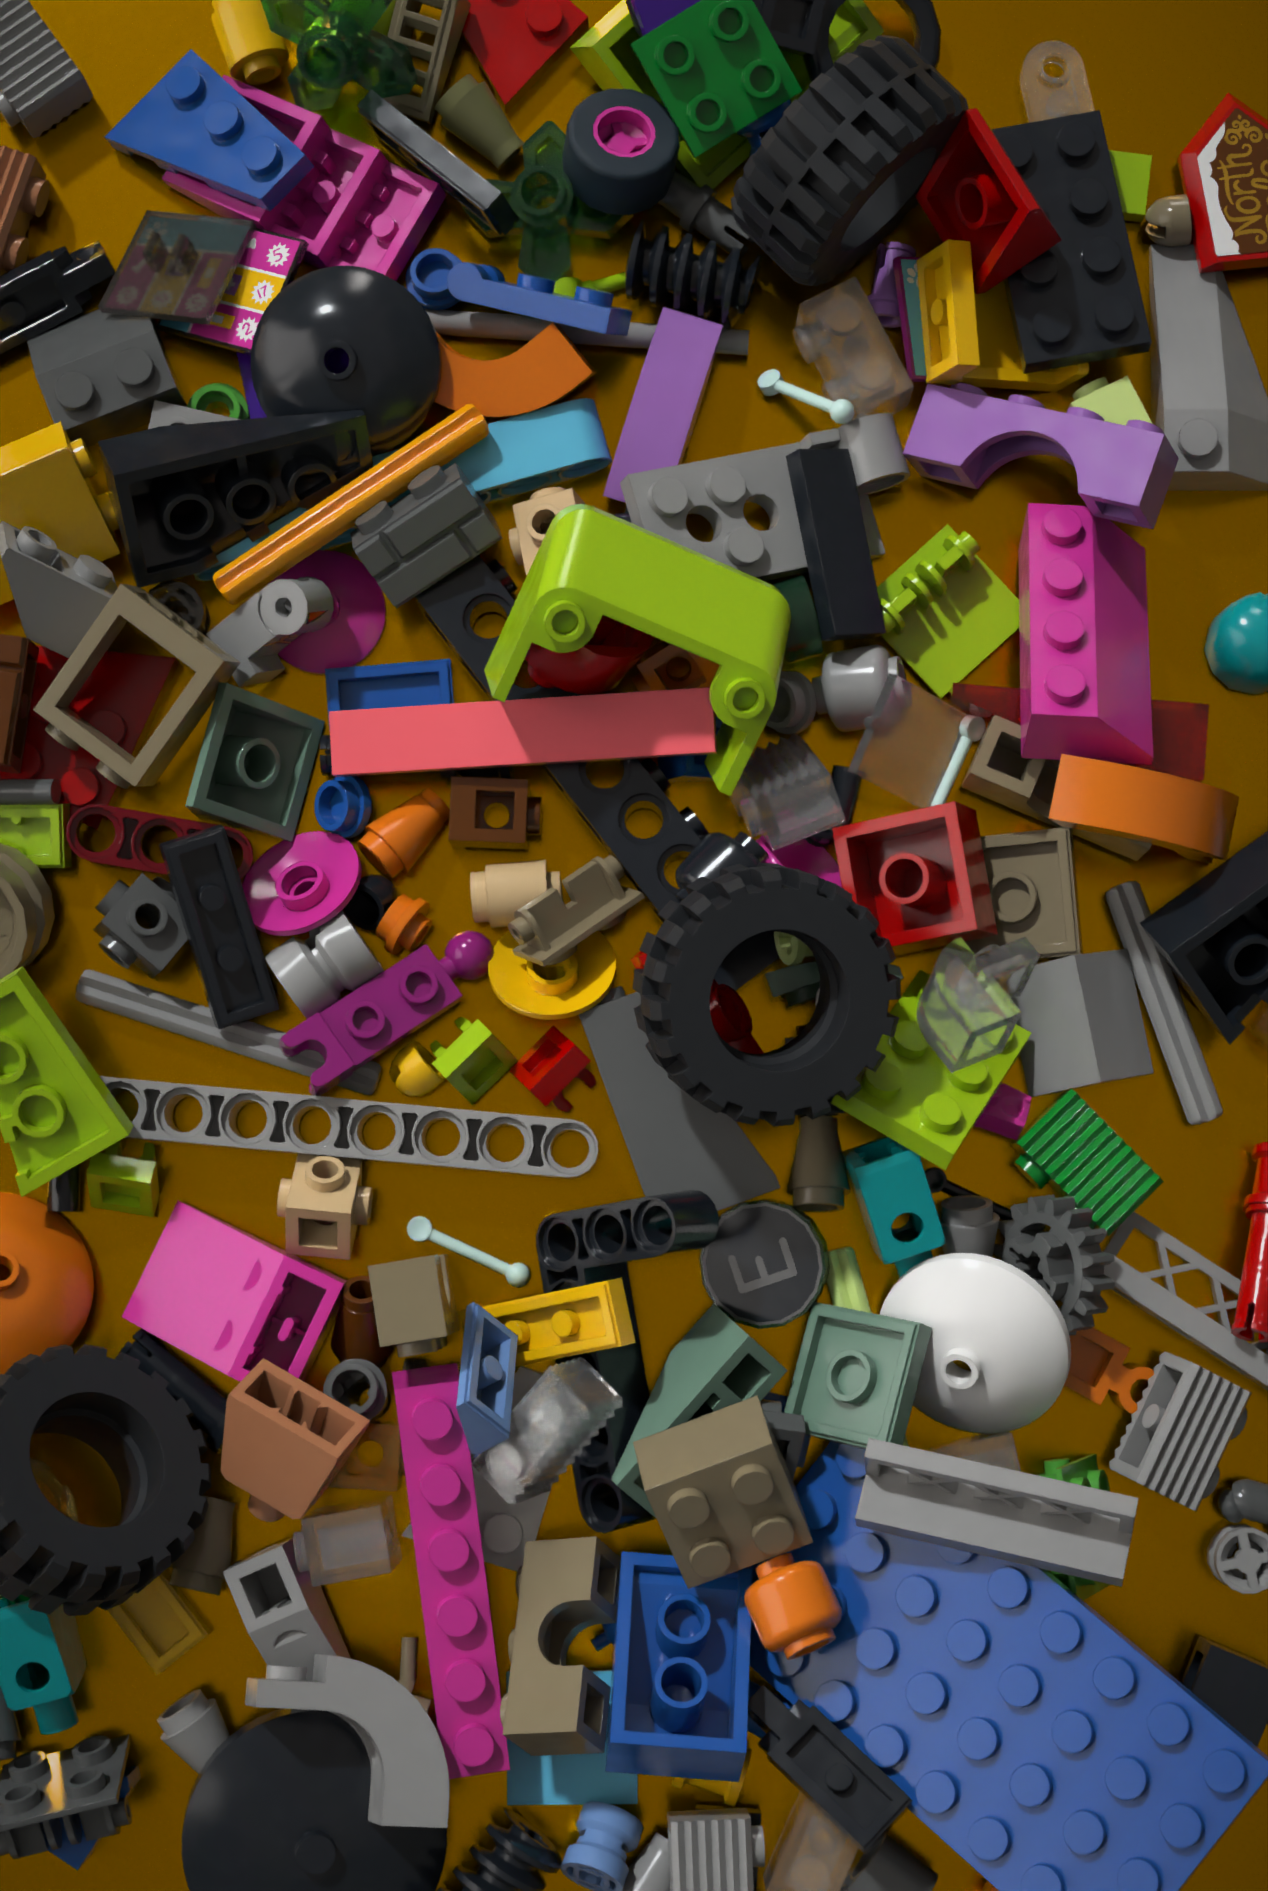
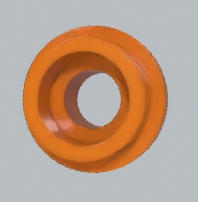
M402 894L391 904L375 932L378 938L386 942L384 949L387 952L396 955L403 948L412 952L419 946L432 925V920L426 916L430 906L429 902L421 897L413 900L406 894Z

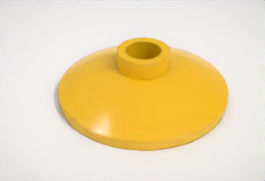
M508 931L495 944L493 957L488 962L489 981L498 999L508 1008L519 1014L543 1020L565 1019L590 1010L608 994L616 976L614 950L610 942L600 931L594 932L578 943L576 952L568 959L554 965H546L545 967L515 956L512 950L520 944Z

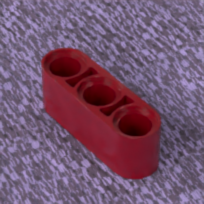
M89 804L79 808L70 817L66 827V838L71 850L80 858L90 862L168 875L164 863H157L146 856L143 850L145 834L155 826H167L176 832L178 837H182L216 826L217 824L102 804ZM101 814L112 822L115 828V838L107 849L101 852H94L88 850L82 844L79 837V829L87 817ZM224 826L227 836L235 839L243 850V861L237 869L241 879L251 867L253 849L248 838L242 832Z

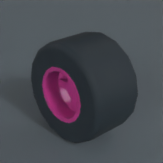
M608 89L591 94L575 107L567 124L562 156L563 176L572 193L593 209L616 215H632L651 209L666 196L673 180L680 148L679 130L666 107L652 96L632 89Z

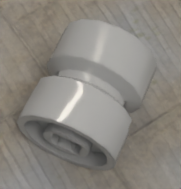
M343 910L325 924L310 930V937L306 940L293 936L264 956L275 976L306 1019L317 1012L321 1013L341 1000V992L343 990L354 991L384 972L383 967Z

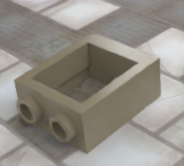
M120 584L33 710L50 722L45 730L56 741L74 751H78L80 747H83L100 761L96 769L112 783L124 789H128L131 784L134 787L154 786L215 700L219 682L227 683L241 662L141 587ZM127 621L196 672L136 758L68 708Z

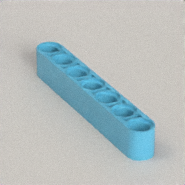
M584 398L489 423V434L487 437L442 466L441 469L444 471L456 463L474 487L476 493L487 504L597 472L611 464L612 458L596 403L593 399ZM397 450L373 456V467ZM406 490L405 492H403L402 494L388 502V505H393L394 503H396L397 501L411 493L410 490ZM299 507L268 525L270 532L256 541L252 542L248 537L218 554L216 557L219 562L200 573L194 574L195 579L198 581L213 580L212 577L215 572L308 510ZM354 525L318 550H325L352 542L350 533L358 527Z

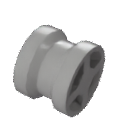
M1231 1523L1220 1528L1211 1537L1207 1547V1564L1211 1573L1222 1584L1242 1594H1256L1268 1589V1535L1244 1523ZM1236 1543H1238L1239 1550L1235 1553L1234 1558L1227 1559V1557H1232L1233 1552L1237 1549Z

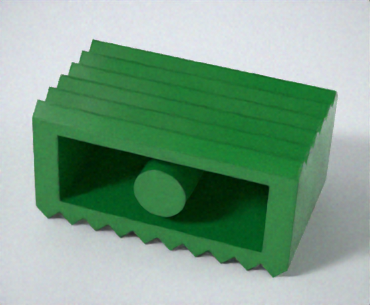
M1073 1089L1064 1091L1021 1133L1017 1141L1014 1140L1011 1143V1146L1020 1154L1013 1162L1014 1165L1033 1185L1041 1190L1049 1183L1062 1197H1074L1075 1209L1089 1207L1093 1211L1092 1220L1089 1225L1090 1228H1105L1106 1236H1110L1164 1182Z

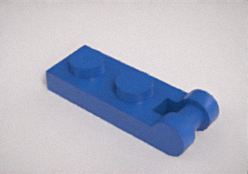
M460 262L449 271L447 277L449 292L461 301L603 334L628 335L632 310L612 306L614 296L612 293L576 286L575 296H566L554 293L555 280L519 273L517 284L506 282L503 273L497 267L485 264Z

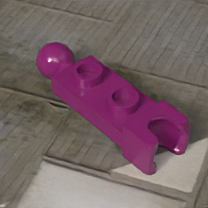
M469 930L454 935L448 941L445 957L439 961L428 945H423L321 1013H315L285 1033L279 1041L281 1052L286 1057H294L305 1050H314L323 1056L325 1063L312 1073L309 1084L310 1094L321 1096L350 1077L353 1071H356L459 1003L463 995L453 981L457 978L476 980L488 973V962L494 954L491 941L482 933Z

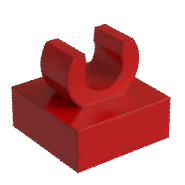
M554 1025L509 1070L545 1107L552 1102L558 1109L564 1112H569L573 1106L562 1095V1090L574 1078H579L589 1088L596 1084L594 1075L586 1068L591 1060Z

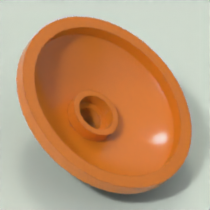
M0 1192V1264L5 1265L11 1275L7 1279L0 1281V1375L5 1374L15 1362L29 1354L40 1356L49 1347L60 1345L72 1346L85 1326L91 1309L94 1291L91 1261L81 1238L74 1228L56 1211H47L45 1204L32 1198L6 1192Z

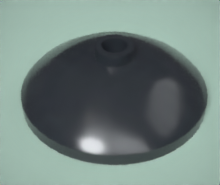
M356 266L321 268L309 272L288 284L277 294L264 311L255 331L251 348L253 386L258 401L267 417L363 410L366 415L372 457L395 448L418 429L434 404L441 379L442 364L439 340L434 325L421 303L397 281L374 270ZM344 349L349 356V365L344 372L335 374L329 368V356L334 350Z

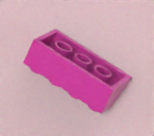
M1028 503L1018 549L1021 758L1060 760L1061 754L1113 763L1151 765L1153 761L1145 548L1109 519L1093 516L1087 506Z

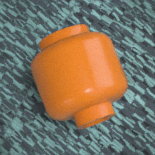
M785 1553L755 1568L759 1580L746 1590L744 1602L761 1643L766 1650L770 1652H784L787 1660H792L814 1652L836 1639L832 1629L839 1624L842 1617V1609L820 1563L805 1560L795 1563L792 1554Z

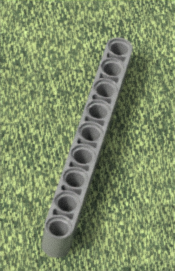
M100 1076L113 1097L123 1091H130L138 1101V1112L132 1121L134 1126L130 1134L125 1137L128 1139L291 1154H311L366 1161L562 1179L581 1178L590 1173L597 1164L600 1154L599 1142L592 1129L583 1122L573 1119ZM185 1097H195L202 1106L203 1115L201 1122L195 1129L189 1132H181L173 1122L174 1107ZM257 1102L263 1106L266 1112V1126L259 1135L253 1138H245L236 1127L237 1113L246 1104ZM321 1108L328 1113L331 1119L330 1133L325 1140L318 1144H308L300 1135V1120L307 1111ZM377 1114L388 1115L394 1122L396 1131L394 1140L382 1150L370 1149L365 1144L362 1135L365 1122ZM439 1120L452 1121L456 1124L460 1133L457 1148L446 1156L434 1155L426 1145L425 1137L427 1130L433 1123ZM510 1125L521 1131L524 1136L525 1145L518 1158L509 1162H501L492 1156L489 1150V1140L496 1129ZM574 1131L586 1138L589 1145L588 1156L577 1167H562L556 1163L552 1147L559 1135Z

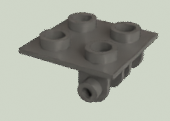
M104 1735L93 1736L80 1741L71 1749L46 1754L43 1751H31L19 1755L9 1764L3 1765L0 1774V1856L10 1854L15 1860L48 1851L49 1845L52 1850L60 1849L62 1847V1829L59 1817L63 1819L68 1839L72 1845L80 1844L82 1841L81 1824L87 1841L120 1834L121 1826L131 1824L132 1813L127 1797L119 1799L131 1743L130 1735L112 1739Z

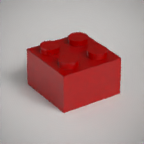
M953 801L832 828L842 888L852 894V900L856 904L867 907L877 919L879 925L875 931L878 936L890 941L895 956L998 935L975 809Z

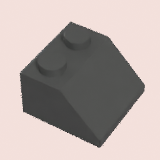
M108 306L59 324L27 341L35 376L54 424L61 421L71 442L82 438L86 447L97 444L98 441L113 438L150 423L154 400L187 407L152 316L106 311Z

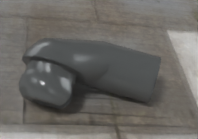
M1247 1478L1234 1481L1232 1487L1223 1489L1218 1496V1507L1223 1517L1233 1523H1238L1245 1518L1253 1522L1266 1524L1268 1528V1484Z

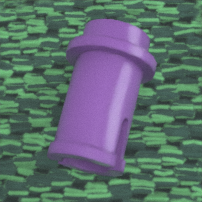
M886 242V245L881 243L877 246L872 294L864 299V308L869 312L868 320L871 323L889 328L901 327L893 259L897 256L916 257V249L912 246L900 242Z

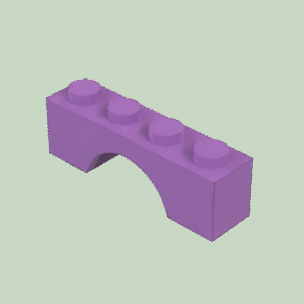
M962 382L951 385V388L927 384L903 450V455L921 477L978 489L995 470L1014 459L1028 455L1054 456L1067 461L1075 467L1078 494L1093 516L1153 530L1179 459L1164 431L1149 422L1128 420L1126 426L1106 422L1099 414L1080 407H1069L1066 413L1045 409V406L1039 401L1018 394L1010 395L1008 400L987 396L978 387Z

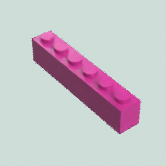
M457 1363L392 1372L438 1735L447 1761L449 1779L510 1770L507 1739L503 1735V1726L500 1718L502 1700L471 1454L456 1408L460 1375Z

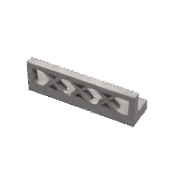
M1133 1212L1111 1234L1101 1250L1102 1252L1114 1254L1115 1261L1109 1265H1104V1275L1109 1276L1115 1281V1287L1111 1290L1268 1391V1355L1261 1351V1349L1268 1348V1342L1248 1343L1231 1334L1227 1309L1236 1308L1238 1299L1225 1302L1221 1286L1238 1296L1241 1280L1136 1212ZM1133 1229L1154 1241L1160 1269L1141 1273L1116 1257ZM1167 1251L1186 1263L1170 1267ZM1197 1269L1208 1276L1215 1304L1194 1308L1176 1295L1172 1274ZM1162 1276L1164 1287L1151 1280V1278ZM1217 1312L1219 1323L1205 1314Z
M868 1439L864 1455L866 1475L855 1517L856 1526L1122 1587L1139 1498L877 1439Z

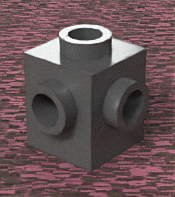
M141 873L130 887L119 879L95 907L96 910L104 915V918L93 929L103 938L98 944L102 951L126 969L135 964L151 979L164 969L188 940L172 886L168 881L159 876H156L151 881ZM135 916L144 918L149 925V929L141 927L137 923Z

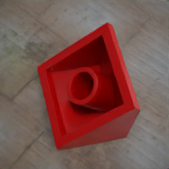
M978 109L966 110L915 197L943 242L948 239L970 241L974 293L981 294L1002 282L1062 241V239Z

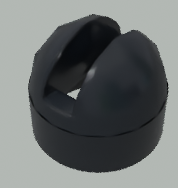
M370 874L361 877L359 886L350 902L345 906L344 911L356 926L365 930H375L388 908L398 898V892L392 881L381 875Z

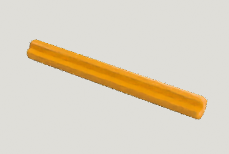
M466 404L215 572L212 577L214 584L229 604H238L353 527L356 519L381 501L388 503L408 490L410 482L421 472L432 466H444L487 437L489 428L485 418L473 404Z

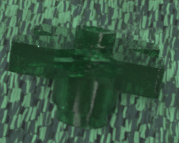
M261 0L270 30L298 44L296 50L298 64L287 78L297 106L309 111L331 108L339 99L344 85L350 82L351 79L368 91L372 89L382 98L411 92L418 77L409 48L373 30V27L392 0H332L331 2L328 0Z
M547 121L523 143L524 170L517 176L514 182L486 180L502 192L519 218L517 224L506 236L522 235L518 261L521 273L558 281L560 278L570 277L573 274L570 234L610 239L634 214H607L589 207L574 195L570 179L563 172L562 156L566 135L554 122ZM552 204L549 207L542 209L544 206ZM462 206L467 217L487 238L504 236L503 234H497Z

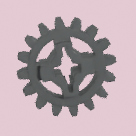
M1053 1194L1028 1198V1203L1012 1205L1010 1209L1013 1219L999 1221L998 1229L1005 1237L1004 1243L995 1244L993 1253L1000 1257L1002 1261L1015 1266L1033 1278L1046 1290L1054 1302L1060 1300L1063 1303L1059 1310L1065 1320L1069 1336L1076 1335L1077 1331L1091 1329L1095 1326L1092 1315L1105 1313L1108 1309L1105 1300L1100 1295L1101 1290L1114 1289L1115 1281L1109 1276L1104 1275V1265H1109L1115 1261L1114 1254L1102 1252L1099 1245L1107 1235L1105 1228L1091 1229L1089 1225L1092 1220L1093 1211L1089 1207L1075 1209V1199L1071 1196L1055 1198ZM1045 1225L1051 1226L1049 1232H1044L1041 1228Z

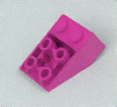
M178 1200L122 1318L240 1382L263 1358L305 1382L338 1313L343 1294L342 1290L348 1280L293 1254H286L285 1250Z

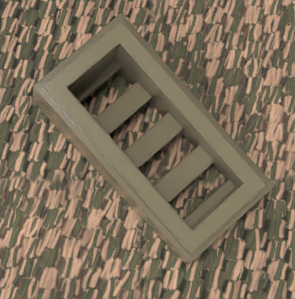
M396 0L374 92L403 115L431 124L436 111L434 109L435 105L440 99L471 7L468 0ZM422 4L442 10L440 20L419 14ZM414 29L436 36L434 46L411 40ZM405 55L429 61L428 71L424 72L403 65ZM397 79L423 86L421 98L394 90Z

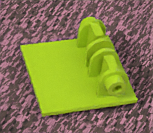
M948 524L877 587L886 633L880 636L940 700L1019 629V599L978 557L976 553L980 551V546L976 540L966 531L958 535Z

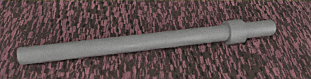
M425 309L439 335L530 341L552 323L551 321L526 315ZM630 322L628 335L623 336L603 334L558 323L574 344L649 349L657 324ZM723 328L716 353L748 355L750 330H728Z

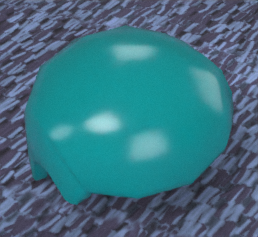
M1261 592L1253 593L1231 603L1213 619L1208 628L1204 648L1212 673L1229 689L1254 695L1268 691V594Z

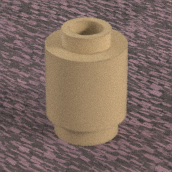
M545 859L486 864L485 871L470 872V893L474 923L490 922L491 928L508 927V924L515 920L514 912L525 906L550 888L557 889L563 900L560 871L548 872L547 860Z

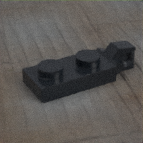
M99 241L70 254L66 246L58 248L52 253L49 250L0 276V355L83 312L81 305L93 298L89 288L116 274L108 255Z
M764 1685L748 1700V1716L766 1733L758 1742V1746L767 1754V1759L867 1855L911 1807L912 1800L814 1705L809 1708L801 1700H798L788 1709Z

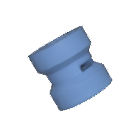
M593 1801L584 1803L576 1822L580 1836L576 1843L569 1845L560 1869L568 1879L589 1890L622 1891L629 1873L625 1862L627 1858L626 1853L634 1851L638 1847L644 1829L643 1824L636 1816L617 1806Z

